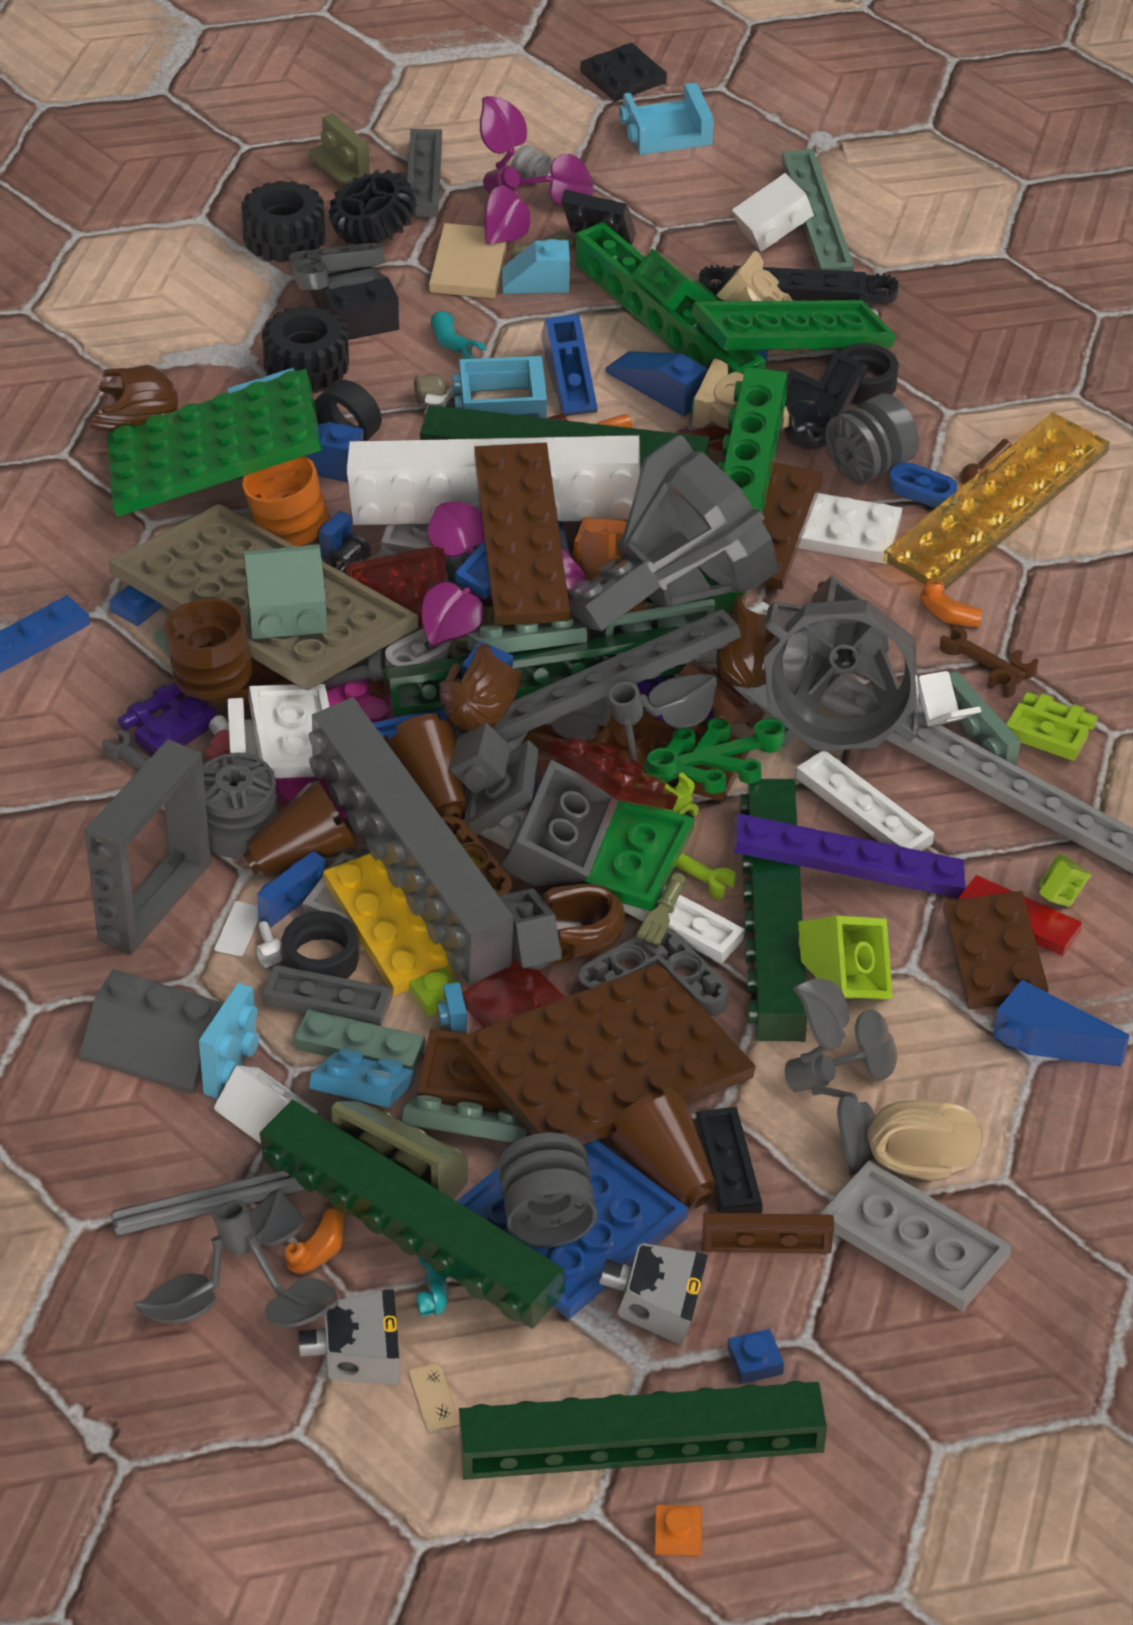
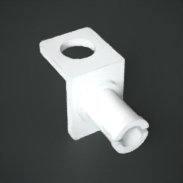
M943 671L918 677L920 695L915 712L926 718L928 727L956 722L981 713L980 706L958 710L949 672Z

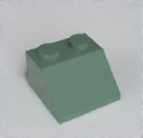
M320 544L244 551L252 639L328 632Z

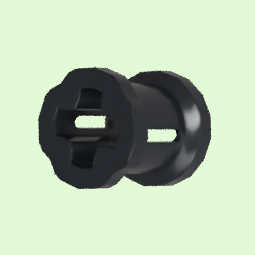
M349 533L342 539V545L337 550H332L325 556V563L351 577L355 572V567L359 563L366 562L371 557V547L362 536Z

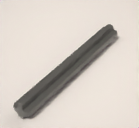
M283 1170L273 1171L114 1210L112 1212V1223L116 1234L124 1235L213 1213L216 1208L227 1202L241 1201L245 1204L266 1200L277 1189H280L284 1195L306 1189L294 1177Z

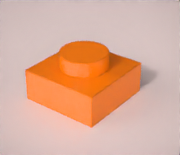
M656 1505L655 1554L701 1556L702 1506Z

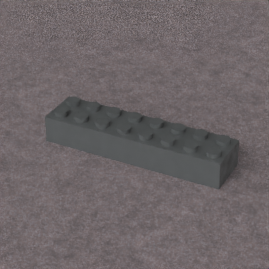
M354 697L312 714V732L309 733L312 757L309 758V764L313 774L317 779L322 778L334 804L337 806L341 805L344 808L352 829L356 833L361 832L366 839L371 856L375 860L380 859L386 867L387 876L391 884L395 888L400 887L404 892L408 907L413 915H420L424 920L432 942L436 945L440 943L446 951V957L452 970L455 973L460 972L470 985L510 967L514 916Z

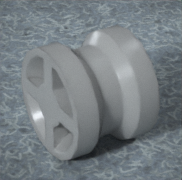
M523 145L516 151L511 167L518 171L520 177L546 176L550 171L551 158L543 152L537 153L536 149L529 145Z

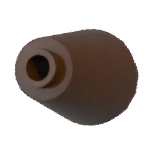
M430 713L403 721L396 726L398 733L390 740L386 734L384 740L441 817L454 816L461 819L467 804L463 782L449 770L456 744L455 729L451 720L446 716L445 720H440L437 714Z
M316 779L311 783L309 782L246 843L249 851L244 853L243 856L254 874L262 871L265 877L287 871L294 862L302 860L312 851L326 858L351 850L357 844L322 785Z
M677 1087L662 1088L665 1093L664 1096L654 1100L649 1093L628 1106L613 1122L617 1130L615 1132L609 1130L608 1135L613 1143L659 1187L686 1207L691 1206L692 1209L704 1205L713 1197L712 1190L716 1186V1182L684 1095Z

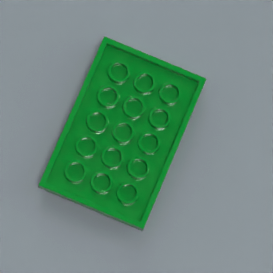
M307 370L288 371L278 378L266 382H254L245 389L233 393H221L211 400L199 404H187L180 408V410L166 415L157 414L151 416L146 420L145 424L133 427L123 425L108 433L112 506L116 516L119 517L321 451L322 447L311 381Z

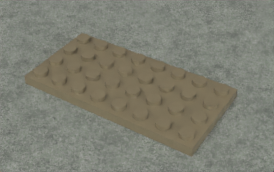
M220 503L109 560L110 574L172 611L191 601L208 598L227 600L238 606L245 618L250 657L307 691L418 628V615L322 562L328 632L252 639L244 551L296 546Z

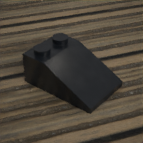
M371 266L329 273L328 287L309 290L317 307H321L322 310H331L333 315H339L343 319V323H346L348 327V340L399 330V298L389 278Z

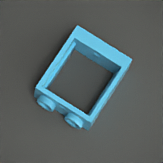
M542 356L459 359V373H453L454 394H460L455 396V408L513 415L538 413L540 418H547V394ZM529 389V397L471 400L470 391Z

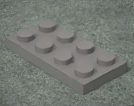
M868 1161L820 1213L833 1214L834 1234L961 1311L969 1305L1011 1255L1012 1245L871 1161Z

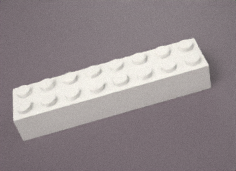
M639 436L353 441L349 445L347 462L353 525L429 524L436 506L444 502H462L480 511L474 446L547 442L558 521H582L584 517L628 520L641 472Z

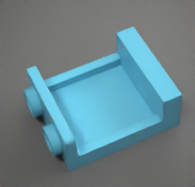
M697 82L684 84V100L636 106L631 93L624 94L623 106H619V118L621 124L626 125L628 140L630 143L635 144L639 155L713 145L714 117Z

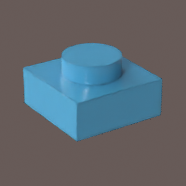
M460 982L444 984V1001L437 1002L440 1027L447 1026L448 1031L467 1033V1012Z

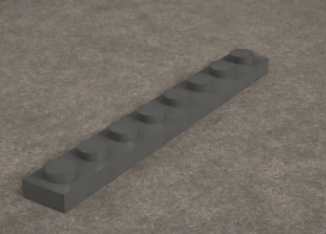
M723 609L514 700L507 714L493 729L505 741L517 739L527 731L541 725L554 723L561 716L575 710L588 708L593 702L607 697L611 687L619 682L628 681L636 684L643 680L653 679L659 676L661 672L677 665L690 663L695 657L704 653L724 648L729 642L741 638L739 626ZM459 726L454 727L456 740L457 737L468 732Z

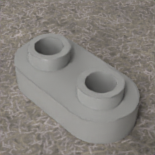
M422 628L387 647L384 667L391 668L446 660L450 654L451 640L431 647Z

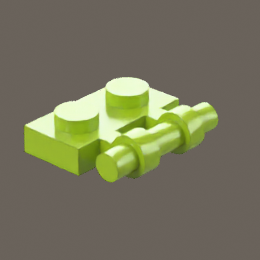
M1026 692L1023 702H1019L1006 725L1021 740L1020 743L1075 761L1088 739L1089 730H1094L1098 716L1085 712V707L1076 704L1070 707L1053 701V696L1044 693L1039 696Z

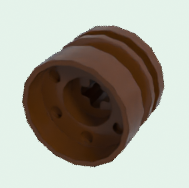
M216 598L197 599L183 604L170 614L165 622V635L168 651L171 655L173 679L181 692L193 698L204 700L219 699L236 693L248 683L252 676V660L250 648L247 644L245 618L238 606L227 600Z

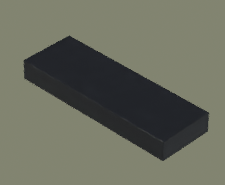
M737 1107L696 1112L695 1123L716 1182L713 1193L718 1213H762L763 1204Z

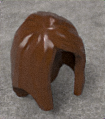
M151 365L128 369H105L103 377L120 376L122 383H100L99 391L109 393L114 398L115 403L96 410L91 417L89 425L90 428L95 430L114 431L123 425L133 427L145 424L146 420L151 416L157 414L166 415L177 411L179 400L177 391L174 389L170 379L160 369Z
M740 593L728 615L738 624L741 638L729 642L724 648L717 649L716 665L720 676L728 684L748 689L759 688L767 684L764 656L767 644L775 635L765 627L766 615L757 614L745 608L744 599L746 594Z
M483 643L477 646L473 661L460 682H457L456 677L461 665L456 663L450 669L446 679L439 684L440 700L444 705L447 716L452 723L467 731L473 730L484 723L493 728L503 719L515 698L522 675L520 669L515 670L507 663L501 662L492 654L490 647Z
M576 884L554 887L544 893L542 899L556 917L562 958L550 962L549 965L568 963L597 954L611 947L620 938L625 922L624 907L619 897L614 895L607 887L596 884Z

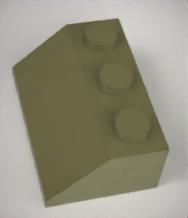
M362 1101L336 1102L331 1107L333 1125L450 1198L455 1199L468 1183V1156L462 1154L456 1147L445 1145L428 1136L420 1128L411 1127L393 1118L387 1111L380 1108L376 1109Z

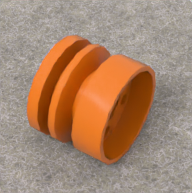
M303 456L244 476L242 487L252 512L251 515L254 523L292 545L302 546L318 538L321 526L325 522H329L330 514L326 506L325 497L321 491L317 470L313 461Z

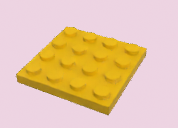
M367 854L323 871V878L327 882L328 890L342 912L347 914L354 923L359 941L387 987L392 988L393 996L408 991L411 980L447 967L451 974L455 973L448 963L446 951L440 943L436 945L432 942L426 929V923L420 915L415 916L410 911L406 895L400 887L395 888L391 884L387 876L386 867L380 859L375 860L371 854ZM471 857L477 867L482 864L478 858ZM501 888L494 890H496V892L501 891Z

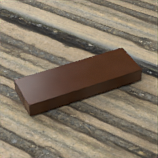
M703 1213L702 1251L831 1253L834 1216L833 1214Z

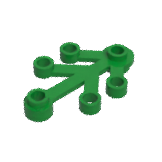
M715 718L708 722V730L697 746L695 732L690 728H679L673 732L672 741L667 748L655 749L648 754L647 760L644 762V773L649 779L659 783H667L675 778H679V774L683 772L690 780L703 783V790L710 794H718L726 789V775L721 770L738 773V778L743 783H757L762 778L761 763L754 759L742 760L728 756L757 748L765 753L777 752L785 742V726L777 719H763L755 724L754 735L717 745L718 742L727 741L731 737V724L724 718ZM694 749L693 752L681 755L682 752H689ZM703 765L717 769H711L707 771L695 768L693 766Z

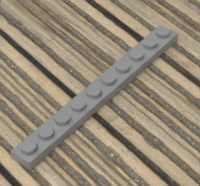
M843 673L826 688L820 700V704L846 718L865 716L880 709L879 702L872 688ZM917 713L919 717L917 736L911 742L905 740L895 731L886 738V740L1133 873V828L941 725L928 727L926 718Z

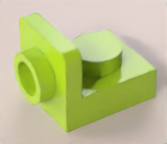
M1058 854L1039 882V886L1042 888L1039 894L1050 902L1071 907L1092 874L1067 856Z

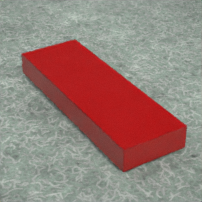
M975 875L958 900L1014 891ZM1024 896L1036 944L1064 956L1081 932L1082 922Z

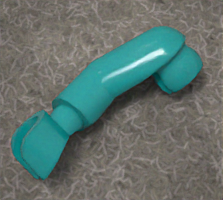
M438 311L431 317L430 323L441 347L462 353L465 359H477L472 354L473 345L487 351L486 346L482 342L467 340L465 337L455 333L453 327L454 317L452 314Z
M418 1257L420 1265L426 1268L424 1279L427 1287V1292L416 1294L418 1314L422 1317L434 1314L436 1317L442 1314L447 1306L448 1286L446 1277L439 1275L428 1262Z

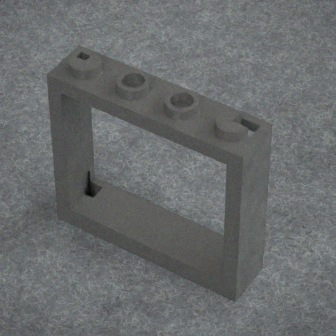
M169 739L85 829L97 939L109 945V948H116L132 955L211 865L202 753ZM164 805L169 855L132 895L127 845Z

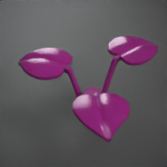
M493 96L482 98L480 134L483 143L494 153L502 154L507 152L501 161L496 162L497 169L487 172L483 179L484 188L489 194L484 217L486 244L515 241L522 238L528 232L531 222L529 208L524 201L518 199L519 193L514 191L520 185L551 182L549 189L552 201L563 207L561 199L565 190L592 196L594 189L591 176L585 164L575 155L561 154L554 158L550 165L551 176L521 179L516 169L506 166V163L515 153L514 146L524 144L527 139L525 119L513 104L504 99Z
M444 502L436 506L428 525V538L432 547L438 553L447 557H458L466 551L471 556L475 551L474 548L479 547L484 541L481 511L462 502ZM562 549L567 591H569L574 585L585 580V575L571 556ZM442 582L432 587L424 597L422 604V625L430 646L435 647L446 641L463 638L468 633L476 631L483 622V607L492 606L491 594L484 599L472 592L469 587L461 591L458 586L451 582Z

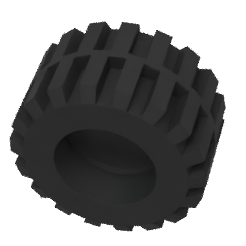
M295 181L268 182L263 184L262 187H255L252 189V193H247L241 205L243 240L246 248L251 250L255 256H262L264 260L284 262L289 261L288 256L291 253L320 249V246L324 244V201L322 196H319V192L315 189H310V186L297 184Z
M299 306V308L293 309L291 307L284 309L285 312H277L273 315V319L267 320L262 330L264 370H266L267 376L294 368L295 371L306 369L311 381L312 390L318 391L322 387L328 388L334 381L342 380L343 374H347L349 365L348 327L346 323H343V319L339 315H333V311L328 309L322 310L321 307Z

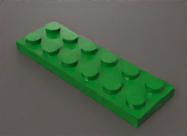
M863 300L694 302L690 313L699 322L702 329L707 331L717 342L718 346L728 352L749 349L755 351H765L766 349L792 351L794 349L806 348L812 350L838 348L842 350L850 345L861 343L892 347L896 338L895 333Z

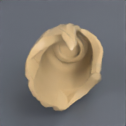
M906 1100L897 1101L881 1108L868 1127L867 1139L873 1156L878 1164L884 1168L907 1177L937 1181L949 1178L951 1173L972 1166L981 1150L983 1132L982 1127L978 1124L977 1117L965 1107L942 1101Z

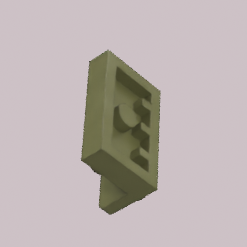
M332 113L322 117L323 132H321V140L323 144L308 151L309 158L341 186H343V183H351L353 177H362L365 172L370 174L369 144L335 114Z

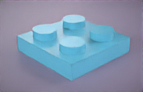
M237 983L199 1039L204 1095L218 1099L235 1067L241 1066L247 1056L252 1057L258 1047L259 1034L256 1033L255 1024L257 1007L254 1006L252 987Z

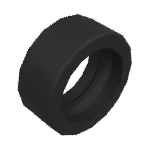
M867 343L853 344L840 351V353L866 364L869 367L868 370L881 374L879 377L863 378L851 402L862 403L881 393L893 395L896 391L899 363L893 353L879 345Z
M345 379L334 381L314 401L318 425L331 422L362 428L364 441H368L380 429L382 417L375 399L366 389L355 382ZM337 403L348 409L357 421L358 426L346 419L339 410Z
M309 912L295 918L285 928L281 939L284 967L348 979L356 970L359 961L358 936L356 928L348 919L332 912ZM318 939L332 940L344 947L339 954L331 958L319 960L307 958L297 952L301 945Z

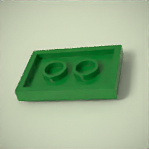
M620 797L589 876L585 882H577V884L605 886L614 895L619 897L623 904L651 912L694 829V818Z

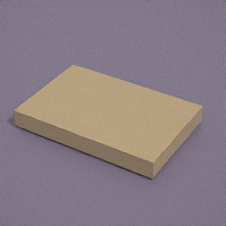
M444 223L429 282V292L496 298L508 242L486 244L484 227Z

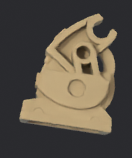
M756 250L736 270L717 294L720 299L725 301H792L789 294L782 292L777 287L779 281L769 271L763 270L764 261Z
M713 359L694 398L692 427H704L715 422L718 426L728 429L730 408H737L738 403L734 402L736 381L743 380L744 374L738 372L728 374V364L719 359ZM786 406L781 424L783 428L788 427L789 413Z

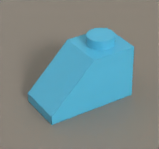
M549 239L546 241H534L502 267L503 294L569 293L570 255L568 240Z

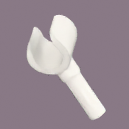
M453 386L443 396L427 394L425 397L427 408L424 414L427 413L429 405L446 407L449 400L455 395Z
M262 921L259 923V929L264 943L256 946V954L260 964L266 969L281 963L283 957L279 952L281 949L280 940L272 937L268 922Z

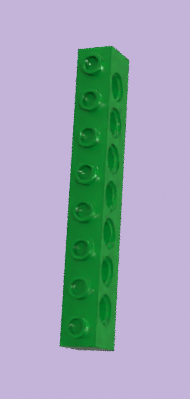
M604 222L576 233V266L676 353L689 357L708 368V370L713 359H719L728 364V374L733 372L744 374L745 367L765 369L766 360L755 350L728 352L721 349L717 342L707 331L702 329L699 322L690 314L695 302L693 299L686 295L678 307L672 311L638 282L632 274L645 257Z
M745 367L743 380L736 381L734 402H738L737 408L731 407L729 412L728 429H732L731 435H724L722 455L726 456L725 462L719 461L718 467L741 488L753 509H759L763 514L787 399V372ZM703 574L710 587L716 586ZM747 591L729 592L709 597L713 598L715 602L714 613L723 609L729 614L740 593L747 594Z

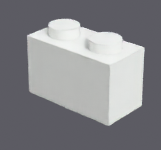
M786 173L732 209L740 231L760 252L814 216L806 193Z

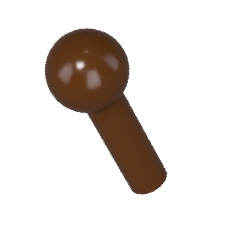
M1007 439L1001 440L978 464L971 463L966 465L960 473V482L965 487L971 489L984 487L988 480V473L1013 449L1011 442Z

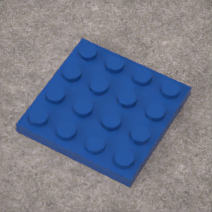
M598 1140L583 1145L587 1151L588 1166L591 1172L590 1183L594 1189L597 1205L596 1223L587 1234L571 1243L546 1248L529 1246L564 1268L565 1294L553 1307L568 1319H571L608 1287L598 1284L606 1258L630 1266L639 1244L657 1245L687 1219L688 1207ZM496 1168L459 1198L457 1202L510 1234L507 1230L501 1181L499 1180L498 1168Z

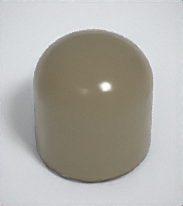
M439 374L416 376L414 378V390L417 402L419 404L425 403L427 394L437 396L446 394L447 384L445 379Z

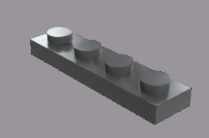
M410 129L407 181L411 184L416 197L415 216L419 218L438 217L442 129Z

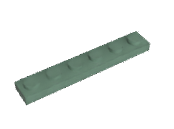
M814 149L782 151L781 163L784 172L806 193L814 214L813 217L802 225L817 270L854 271V264Z

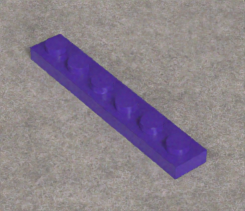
M737 813L733 823V853L959 898L965 890L964 859Z

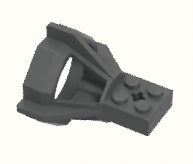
M675 436L643 461L624 535L617 544L621 559L613 558L607 561L598 569L599 575L591 581L586 579L577 583L568 591L570 594L568 597L570 616L573 617V620L589 629L602 631L647 597L657 606L672 607L729 592H742L757 588L778 572L772 537L762 523L765 519L761 510L753 509L741 488L703 452H694L684 436ZM703 574L716 586L710 587Z
M833 575L813 594L811 603L801 606L774 601L768 607L765 627L775 637L767 644L764 656L769 714L781 721L785 726V742L781 746L782 748H785L796 735L816 751L878 748L893 731L897 732L908 742H911L917 736L919 717L915 709L918 706L919 689L915 638L871 602L862 600ZM807 630L809 654L812 658L795 693H793L784 675L783 652L787 640L793 634ZM888 637L898 646L905 658V671L900 686L887 656L889 651ZM842 673H862L869 678L880 705V709L857 718H835L815 711L832 675Z

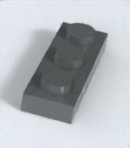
M279 965L273 966L262 993L263 1005L301 1013H306L307 1009H312L382 1026L392 999L391 987Z

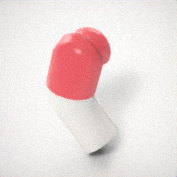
M219 715L214 717L209 723V728L215 735L210 741L211 745L206 749V756L210 760L220 755L230 754L229 722L224 716Z

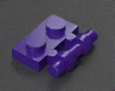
M174 682L169 686H160L153 691V696L144 702H135L129 706L127 713L120 716L117 721L124 731L136 725L139 729L134 731L135 742L154 755L167 739L185 746L210 729L209 723L217 716V713L198 698L188 696L184 700L179 701L177 698L184 693L178 689ZM159 709H162V710L165 711V712H163L162 714H160L159 716H157L156 718H154L153 716H151L153 713H155V712L158 711Z

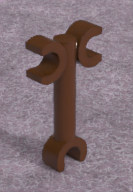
M954 625L952 627L951 639L944 635L941 637L940 649L942 652L949 655L962 653L992 670L989 676L988 688L993 689L997 684H1005L1004 697L1006 698L1012 697L1015 694L1016 686L1023 679L1032 678L1037 673L1038 659L1035 658L1030 663L1023 664L1021 663L1023 651L1017 650L1012 653L1010 663L967 640V632L959 626Z

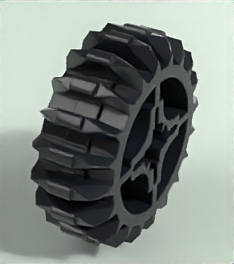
M377 169L373 174L365 172L360 178L353 177V181L349 184L343 183V190L334 192L335 198L330 201L331 208L328 211L335 233H338L339 238L344 239L346 244L382 243L387 238L393 240L394 234L403 233V226L412 224L411 218L416 215L415 208L417 203L411 184L408 183L406 178H403L400 173L393 174L390 170L381 173Z

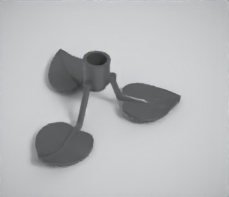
M697 674L666 680L658 684L650 692V703L645 694L640 695L639 689L634 683L628 681L619 682L609 690V698H602L593 702L588 708L575 710L561 716L550 725L561 738L567 741L585 742L597 735L599 725L607 726L613 714L614 719L625 726L632 772L618 771L612 774L603 786L621 794L620 797L658 807L665 801L666 796L662 793V787L666 783H659L649 779L645 775L644 769L639 771L632 725H635L641 719L643 707L652 716L662 715L664 722L673 728H688L701 723L708 716L712 708L717 685L716 675Z
M825 979L808 980L794 986L793 990L797 993L804 1006L810 1028L820 1046L811 1052L801 1054L799 1058L788 1060L785 1065V1078L788 1086L794 1092L811 1089L814 1096L824 1094L840 1098L837 1116L849 1175L857 1174L874 1157L869 1147L867 1130L876 1117L875 1113L867 1102L858 1103V1097L855 1093L824 1086H827L835 1078L836 1066L863 1058L866 1071L872 1079L879 1080L889 1077L893 1073L897 1062L896 1045L882 1015L875 1010H867L859 1014L855 1024V1037L861 1051L835 1059L824 1056L822 1053L828 1049L838 1048L842 1040L845 1039L846 1035L843 1028L849 1022V1009L843 992L835 983Z
M277 1189L250 1213L246 1204L241 1201L227 1202L215 1209L213 1219L218 1236L211 1239L214 1250L210 1280L201 1274L181 1275L157 1288L147 1298L134 1302L136 1309L141 1314L161 1323H183L203 1315L216 1303V1297L212 1290L219 1286L223 1248L232 1255H242L252 1250L274 1292L278 1295L265 1307L266 1318L274 1326L291 1328L312 1322L326 1314L329 1309L335 1308L338 1304V1297L334 1288L320 1279L303 1278L293 1283L287 1290L278 1282L259 1246L261 1244L264 1246H276L289 1240L300 1231L303 1226V1219L299 1210L289 1202L280 1189Z

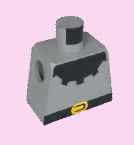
M642 1243L637 1246L630 1266L606 1258L598 1284L623 1291L617 1311L621 1318L675 1344L682 1345L692 1322L708 1255Z
M394 1289L340 1299L335 1308L329 1309L324 1314L325 1328L299 1330L300 1357L327 1355L328 1378L331 1380L390 1385L400 1384V1360Z

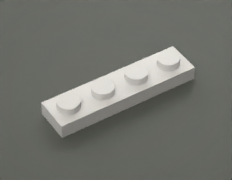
M822 750L797 767L796 779L880 843L920 851L933 844V831L827 751Z

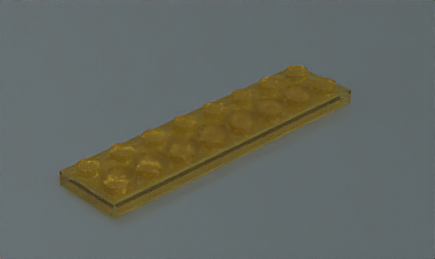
M1052 412L885 549L883 561L923 584L929 580L941 581L944 584V592L1108 453L1110 442Z

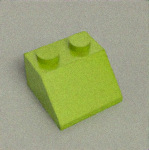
M830 916L798 921V943L801 962L817 979H825L835 983L843 992L845 999H893L887 918Z

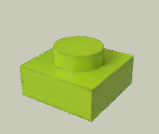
M447 967L411 980L409 991L425 1015L430 1017L438 1014L437 1002L444 1001L443 985L457 982Z

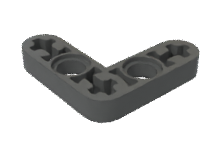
M363 243L291 253L288 256L290 273L298 287L302 290H318L328 287V271L376 266L385 262L384 247L381 243Z
M670 928L667 929L660 946L654 947L655 944L645 941V939L636 936L586 963L578 972V992H582L660 963L710 1016L721 1014L728 1005L729 991L726 982ZM624 959H632L638 962L639 965L632 969L622 968L618 963ZM681 966H688L696 972L690 976H682L676 973L675 969Z

